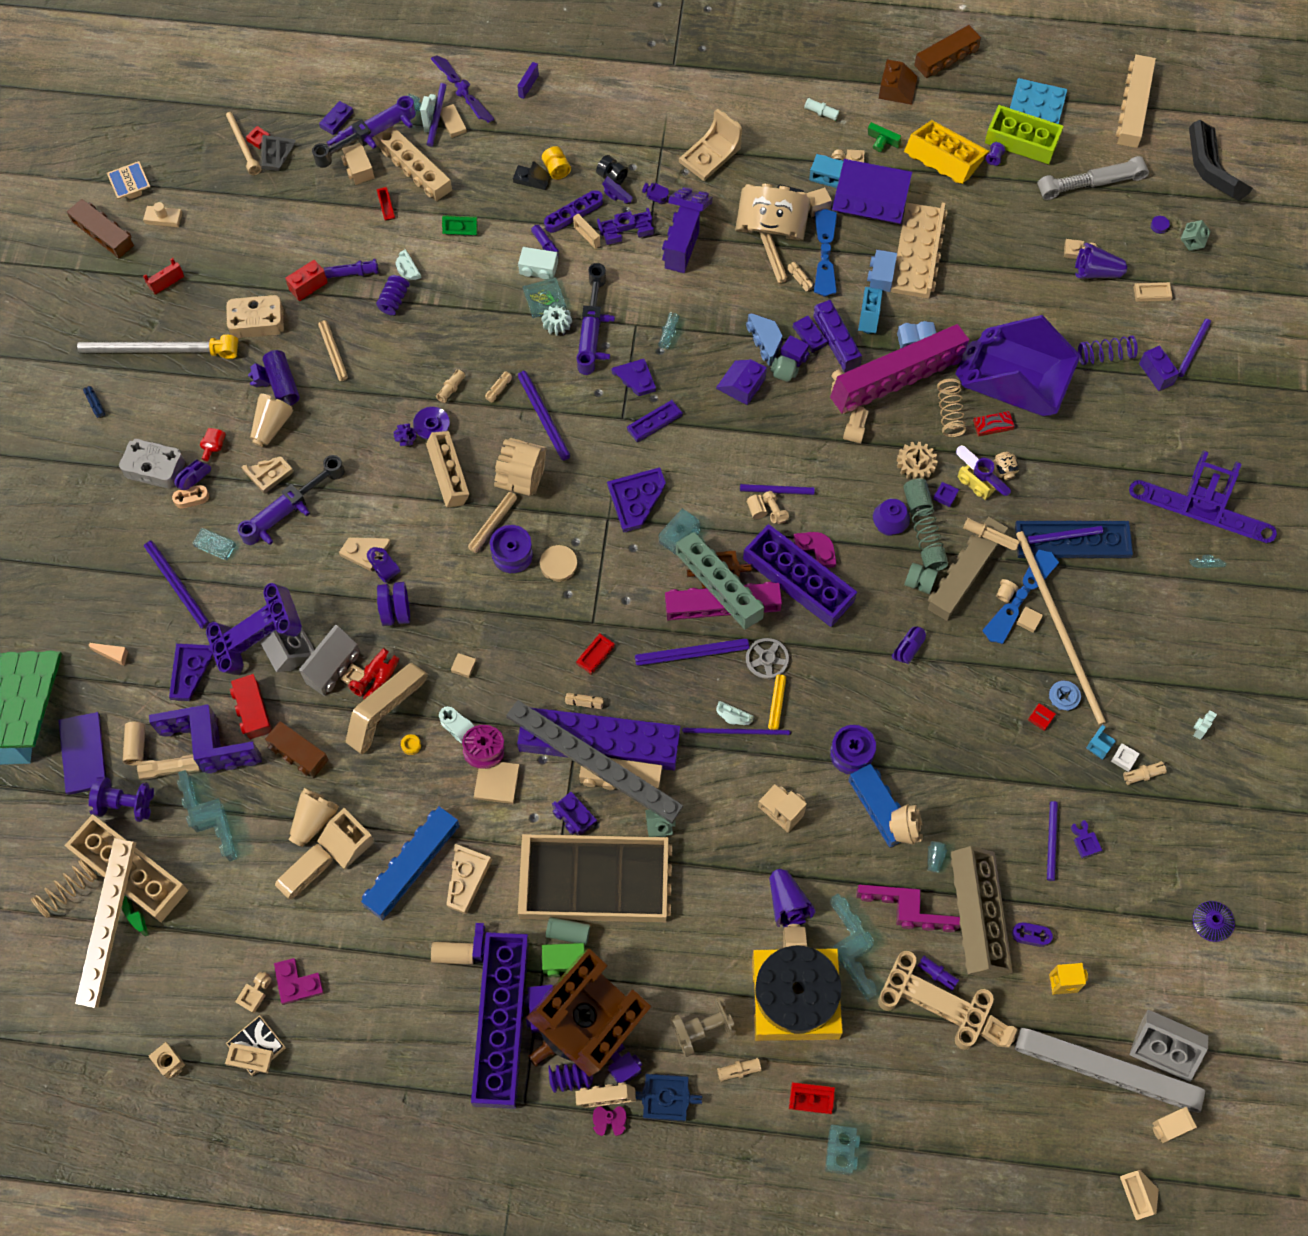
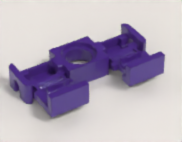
M646 208V212L632 215L631 211L616 214L614 219L600 222L597 219L600 235H604L606 245L622 242L621 234L618 235L617 233L635 228L638 229V238L654 234L649 208ZM627 219L629 223L624 225L620 221Z

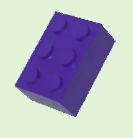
M680 206L678 212L674 213L673 226H670L668 229V240H664L662 250L664 253L662 261H665V269L685 274L700 232V211Z

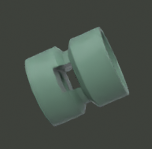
M912 563L904 586L913 589L918 587L919 591L930 594L938 571L930 568L924 570L923 566Z

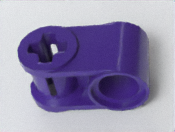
M372 547L367 551L368 561L384 583H387L401 572L397 564L383 548ZM375 552L380 553L378 555L379 559H374L376 556Z

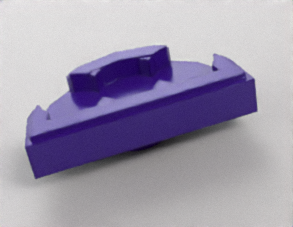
M608 176L604 179L602 185L608 197L614 201L617 199L624 201L623 203L631 202L633 197L623 190L619 184L615 183Z

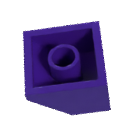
M752 359L734 361L716 389L748 405L765 381L767 367Z

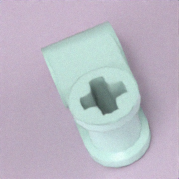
M444 707L439 712L441 725L457 741L462 743L463 736L474 725L452 707Z

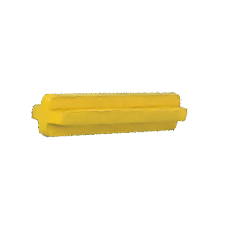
M776 675L768 725L770 730L779 729L786 684L785 675Z

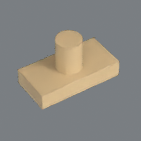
M158 202L154 206H147L143 221L149 225L179 227L182 211L181 209L165 208L163 203Z

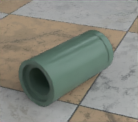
M550 917L547 924L546 937L587 945L591 925Z

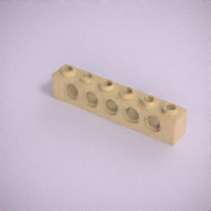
M394 126L372 137L386 157L389 156L396 167L399 166L407 177L410 176L417 187L424 189L429 198L432 197L437 202L452 191L451 180Z

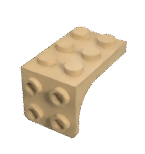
M719 109L715 110L714 120L708 132L679 158V163L705 181L741 149V125L728 117L725 112H721Z

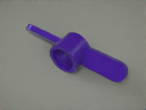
M965 446L957 448V455L974 470L973 474L980 481H988L1004 496H1008L1011 493L1010 488L993 474L994 463L990 459H978ZM986 467L990 472L984 473L978 468Z

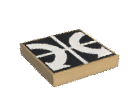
M260 1015L226 1043L229 1048L231 1043L273 1051L272 1060L286 1049ZM246 1069L252 1077L257 1073V1071Z

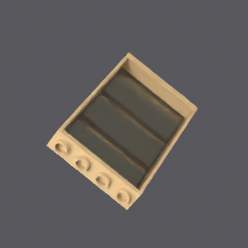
M522 834L518 901L519 919L549 920L550 917L581 921L666 922L667 916H671V904H667V896H671V884H667V876H672V864H668V856H672V844H668V837Z

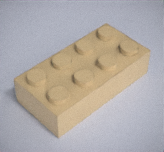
M618 1083V1086L609 1084L605 1085L604 1088L594 1086L593 1089L589 1090L588 1088H581L580 1091H575L576 1105L583 1108L636 1102L635 1088L626 1083Z

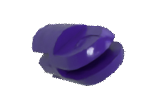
M196 459L176 476L175 486L184 491L189 489L209 474L211 467Z
M918 626L912 627L893 652L892 659L910 664L926 638L925 630Z

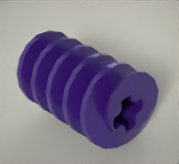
M389 276L376 302L378 309L385 314L395 315V311L399 309V305L402 303L401 299L404 298V293L407 292L410 283L401 276Z
M573 1063L571 1070H569L567 1064H564L562 1071L559 1065H556L554 1071H552L549 1065L550 1087L554 1093L557 1092L558 1086H560L562 1092H565L567 1085L570 1091H574L576 1084L579 1090L583 1088L584 1084L588 1090L591 1089L593 1075L589 1077L584 1071L578 1069L575 1063Z

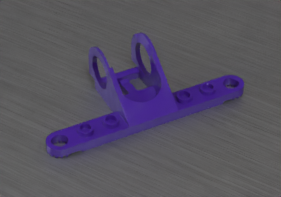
M1203 450L1186 495L1143 480H1135L1130 484L1129 492L1135 499L1265 543L1271 542L1276 538L1277 532L1272 524L1225 509L1238 477L1241 462L1236 461L1231 471L1205 462L1208 451ZM1204 466L1230 475L1223 494L1215 491L1220 478L1219 474L1213 473L1208 488L1197 485ZM1141 484L1145 490L1142 494H1135L1133 491L1134 486ZM1264 528H1269L1272 530V535L1264 538L1261 536V531Z

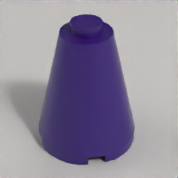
M1085 243L1084 246L1086 247L1084 249L1081 248L1077 255L1075 268L1078 269V273H1075V275L1080 279L1120 278L1127 271L1125 260L1090 243Z
M777 869L773 871L769 880L776 925L778 927L780 925L788 927L789 924L802 925L806 922V917L810 916L812 918L814 916V906L787 870Z

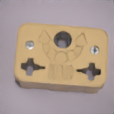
M277 295L230 299L227 302V327L231 335L237 338L280 335V332L284 331V310Z

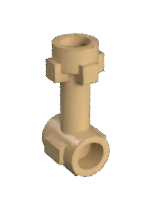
M772 491L764 493L762 496L763 502L769 505L772 510L770 514L771 522L782 524L788 521L789 514L786 510L780 511L776 503L778 499Z

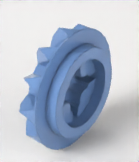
M1059 681L1051 687L1049 699L1052 705H1055L1059 710L1069 711L1070 709H1075L1079 704L1081 694L1075 684L1069 681ZM1070 692V694H1069V696H1068V698H1067L1068 700H1066V699H1061V700H1060V697H1061V695H1062L1061 693H1063V694H1066V693H1067V694H1068V693Z

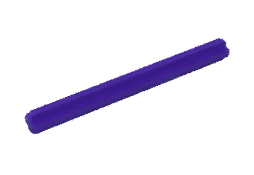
M526 371L519 372L518 378L559 457L563 461L569 459L570 453Z
M150 540L145 543V549L200 628L203 629L210 624L208 619L154 542Z
M739 639L635 655V662L637 666L748 650L749 642L748 639Z

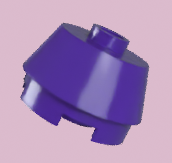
M887 499L875 508L873 521L879 532L892 536V534L902 533L908 527L910 514L902 501Z

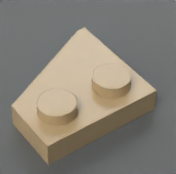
M282 457L272 458L269 461H260L258 465L248 467L243 465L241 467L264 494L293 473V469Z
M348 538L339 551V555L372 572L374 568L367 559V551L372 547H380L387 550L391 542L386 538ZM375 552L376 556L374 559H379L378 555L380 553Z

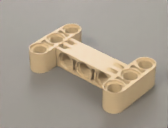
M910 951L901 952L878 998L880 1008L891 1011L897 1005L900 997H903L960 1026L955 1036V1044L963 1050L971 1048L976 1042L993 1004L994 998L992 993L986 989H981L977 991L969 1003L911 974L916 965V957ZM901 959H908L911 962V966H903ZM896 976L901 978L902 984L895 985L892 978ZM890 995L894 999V1003H886L883 996ZM979 996L985 997L987 1005H981L977 998ZM969 1016H977L979 1023L973 1024L969 1020ZM961 1034L969 1035L970 1043L963 1042Z

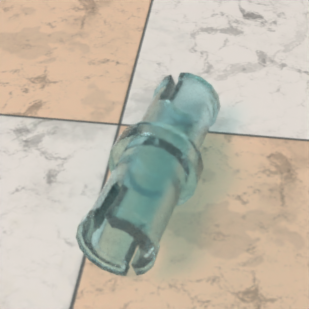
M672 312L668 314L666 324L662 327V335L658 343L659 347L663 349L664 346L665 349L669 348L672 336L676 333L675 328L679 320L678 314L673 313V317Z

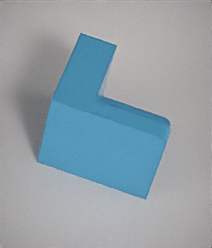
M1103 724L1086 747V749L1102 760L1115 743L1113 738L1103 732L1106 727Z

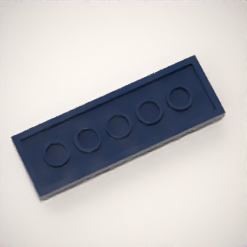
M1129 521L1015 522L1016 534L1023 531L1026 539L1028 536L1097 526H1102L1103 533L1029 544L1034 557L1038 550L1052 552L1055 558H1131L1133 555ZM1019 543L1017 556L1018 558H1026Z

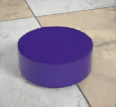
M1156 216L1151 222V229L1158 234L1165 233L1169 227V220L1164 216Z

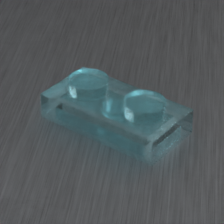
M201 528L193 541L194 547L225 560L229 558L236 546L234 541Z

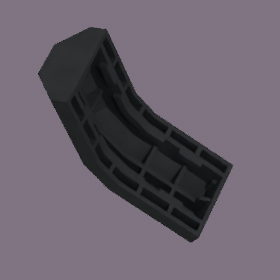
M1202 120L1193 122L1189 127L1193 164L1201 178L1238 201L1249 195L1253 187L1227 173L1222 167L1219 160L1215 128Z

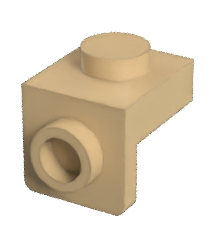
M987 1015L979 1035L997 1047H1010L1015 1040L1017 1028L1007 1026L992 1015Z

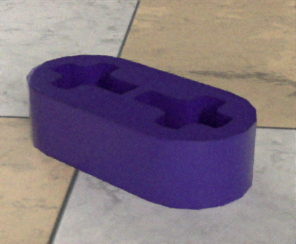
M1018 923L1012 930V937L1016 942L1038 947L1047 946L1053 938L1051 930L1047 927L1029 923ZM1023 928V931L1030 935L1025 934L1023 937H1020V933L1017 931ZM1043 932L1047 939L1042 942L1040 937L1034 935H1040Z

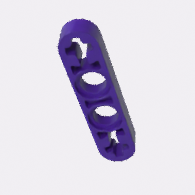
M597 190L590 191L548 215L544 219L546 231L550 233L557 232L573 223L575 215L579 214L583 217L599 208L603 204L602 193ZM578 205H584L585 209L578 210L576 207ZM564 213L571 214L569 218L562 217Z

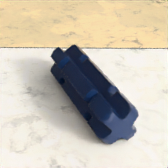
M92 386L85 387L83 392L97 418L104 416L105 411Z

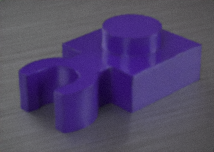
M1085 820L1081 822L1082 830L1078 829L1076 824L1071 826L1072 832L1078 835L1074 839V843L1082 859L1101 853L1102 849L1095 833L1088 834L1087 832L1088 824Z
M484 923L475 924L472 957L474 961L479 962L483 961L485 949Z

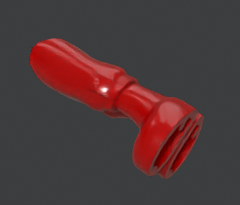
M383 648L371 663L365 666L364 676L361 680L350 681L348 684L349 689L355 695L361 697L367 685L375 678L374 684L363 697L365 700L390 679L400 658L394 655L387 662L388 664L384 663L383 660L385 661L389 651Z

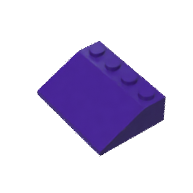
M844 159L832 210L901 224L912 172Z

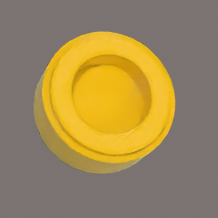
M413 734L403 737L401 740L403 752L407 755L417 754L421 749L420 739Z

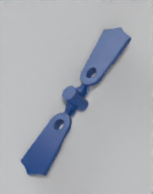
M828 209L815 212L817 237L819 242L823 244H821V262L817 266L814 293L824 297L836 294L833 264L829 261L831 251L829 243L834 238L837 213Z
M1038 550L1034 557L1044 580L1059 563L1052 552ZM1030 566L1023 577L1024 586L1017 591L1011 604H1005L982 630L990 642L1003 644L1018 617V607L1026 599L1027 594L1030 592L1029 589H1036L1038 587ZM1033 579L1035 583L1029 584L1028 580ZM1011 610L1013 615H1008L1006 611Z

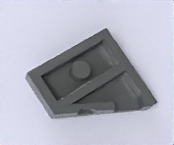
M262 135L261 169L279 171L295 145V139Z

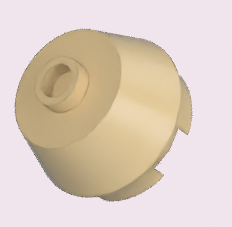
M907 804L892 812L889 826L896 841L912 845L915 842L923 841V835L919 834L922 820L920 811L916 810L917 805L910 806Z

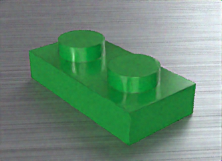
M443 215L442 234L477 235L478 217Z

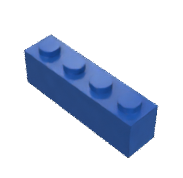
M869 764L850 774L849 783L889 848L900 843L895 840L894 834L891 833L889 821H891L892 812L901 808V806L892 799L890 788L882 783L881 774L878 769L873 768Z

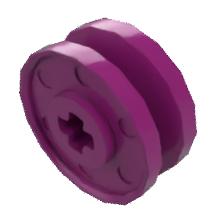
M478 725L469 729L463 736V756L469 765L480 769L494 767L502 760L504 756V738L497 728L490 725Z

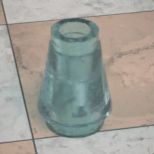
M930 842V846H928V871L940 872L948 851L946 844Z

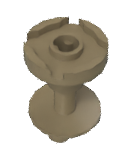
M721 996L714 998L718 1013L699 1021L698 1017L683 1023L678 1014L670 1017L672 1027L676 1028V1038L686 1057L694 1054L691 1043L705 1038V1032L724 1025L731 1038L736 1035L733 1019L730 1014L727 1015L726 1006Z

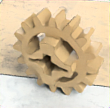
M911 442L910 447L905 444L903 450H899L897 468H902L901 474L907 473V479L910 476H913V479L917 477L924 479V476L929 478L930 474L935 472L938 462L936 460L937 454H933V448L927 449L928 444L921 446V442H918L917 445Z

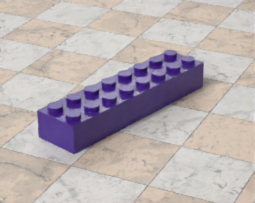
M531 708L608 758L662 765L664 770L675 771L680 737V726ZM520 727L517 742L519 752L567 757Z
M486 932L471 1097L473 1107L516 1109L529 950L528 934Z

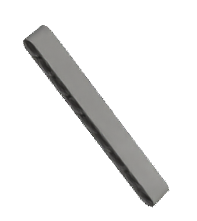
M1020 1028L1015 1050L1020 1053L1180 1108L1187 1107L1188 1111L1201 1112L1205 1090L1200 1087L1030 1029Z

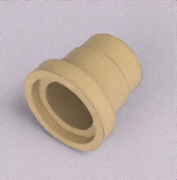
M1002 579L996 597L1008 603L1019 587L1009 580Z

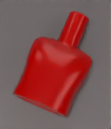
M215 428L207 429L205 436L200 442V447L205 450L201 458L203 461L208 462L212 452H219L226 436L224 431Z

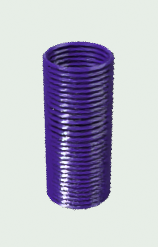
M281 350L269 351L263 356L262 361L275 398L291 406L299 400L300 396L285 353Z

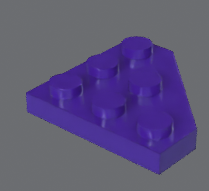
M660 467L607 482L623 533L642 527L664 490L666 483Z

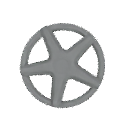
M763 638L750 645L746 652V664L754 675L770 680L778 674L781 675L787 669L789 654L781 642L771 638ZM764 641L774 642L769 650H763L758 643ZM778 646L784 650L786 659L775 657ZM754 648L759 658L750 662L749 654L751 649ZM773 664L784 665L779 672L772 674ZM764 665L766 675L757 672L753 667Z

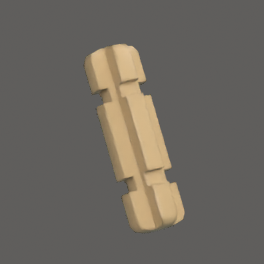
M792 262L788 265L789 272L793 274L801 286L803 285V289L809 292L813 289L814 284L811 280H808L809 278L802 269L798 268L797 263Z
M507 371L501 375L502 378H499L490 388L491 390L486 393L485 397L489 402H494L497 398L496 396H499L507 386L506 383L508 384L512 380V375Z
M567 693L565 697V703L569 705L576 704V706L590 708L594 706L596 709H602L604 703L601 697L593 698V696L580 694L575 696L573 693Z

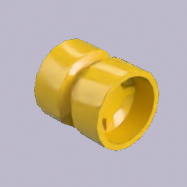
M550 147L542 154V161L552 179L559 180L570 173L571 166L560 147Z

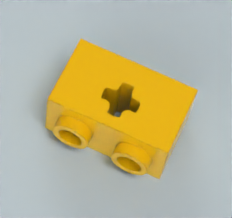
M1083 963L1057 965L1049 974L1052 995L1078 993L1088 981V973L1086 969H1083Z

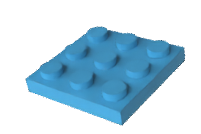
M1018 78L1010 109L1059 124L1067 89Z

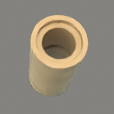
M128 722L125 724L123 763L126 765L134 766L138 765V762H143L144 723Z
M433 942L431 947V963L474 964L472 957L473 943Z

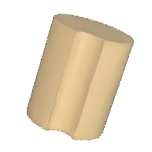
M753 495L747 499L746 502L753 519H761L768 514L761 495Z

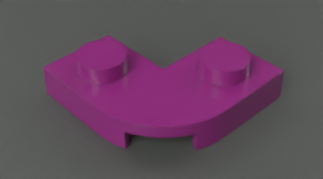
M806 532L793 535L794 544L806 553L814 552L815 560L824 567H836L833 543L825 534Z

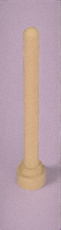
M227 112L226 117L247 160L246 168L250 175H257L262 170L260 163L253 159L233 114Z

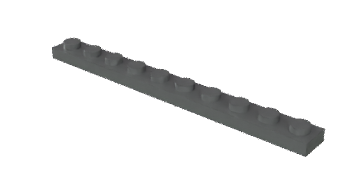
M517 700L507 713L506 717L669 823L672 824L683 809L682 804L521 701Z

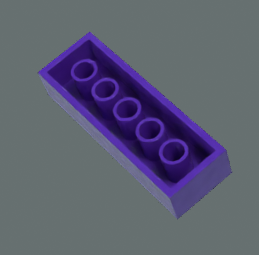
M769 524L744 549L743 560L748 564L751 563L752 567L770 581L779 583L783 591L830 627L855 602L856 590Z

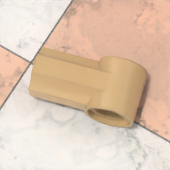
M858 406L852 411L849 424L847 423L844 432V440L861 444L868 411L864 407Z

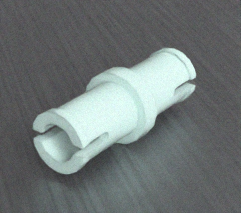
M810 98L807 99L804 107L818 113V116L823 115L836 121L839 115V110L826 106L824 102L819 103Z

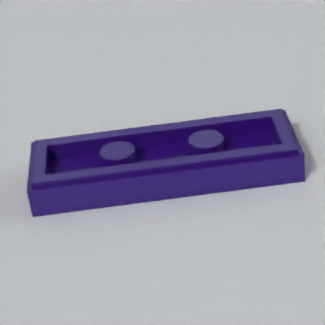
M670 400L628 425L627 430L634 440L639 442L681 417L682 412L673 400Z

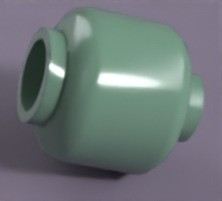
M780 356L774 359L770 371L773 372V377L789 382L792 378H796L799 368L796 367L795 360Z

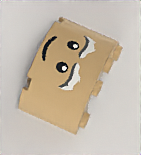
M746 184L741 191L735 231L752 233V231L784 235L786 239L804 241L810 198L807 197V193L790 191L789 187L780 186L778 189L772 188L770 184H762V187Z

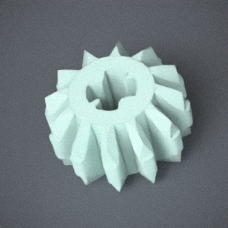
M558 305L555 308L549 306V310H544V316H542L543 328L548 330L549 334L555 332L557 336L558 332L564 334L565 330L570 329V324L572 323L571 314L564 306L561 308Z

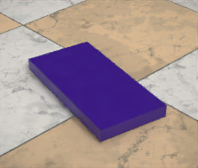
M98 712L59 720L65 793L67 795L90 791L93 782L98 783L97 777H106L101 720Z

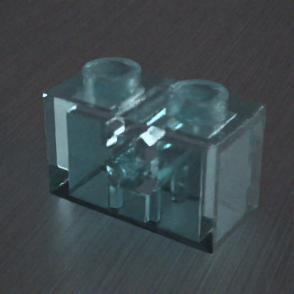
M682 508L659 534V543L676 555V542L693 532L698 535L701 530L700 520Z

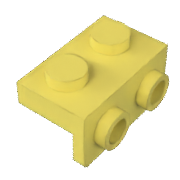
M969 465L966 467L962 466L957 476L964 485H968L977 496L986 500L996 488L988 481H980L973 474L974 470ZM983 467L978 468L981 472H988Z

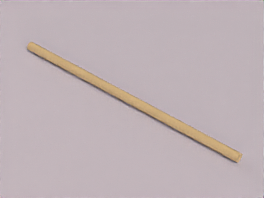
M1018 532L1016 536L1098 725L1106 722L1024 532Z

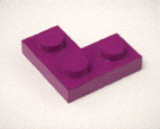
M295 958L274 963L282 1005L324 994L319 972L299 977Z

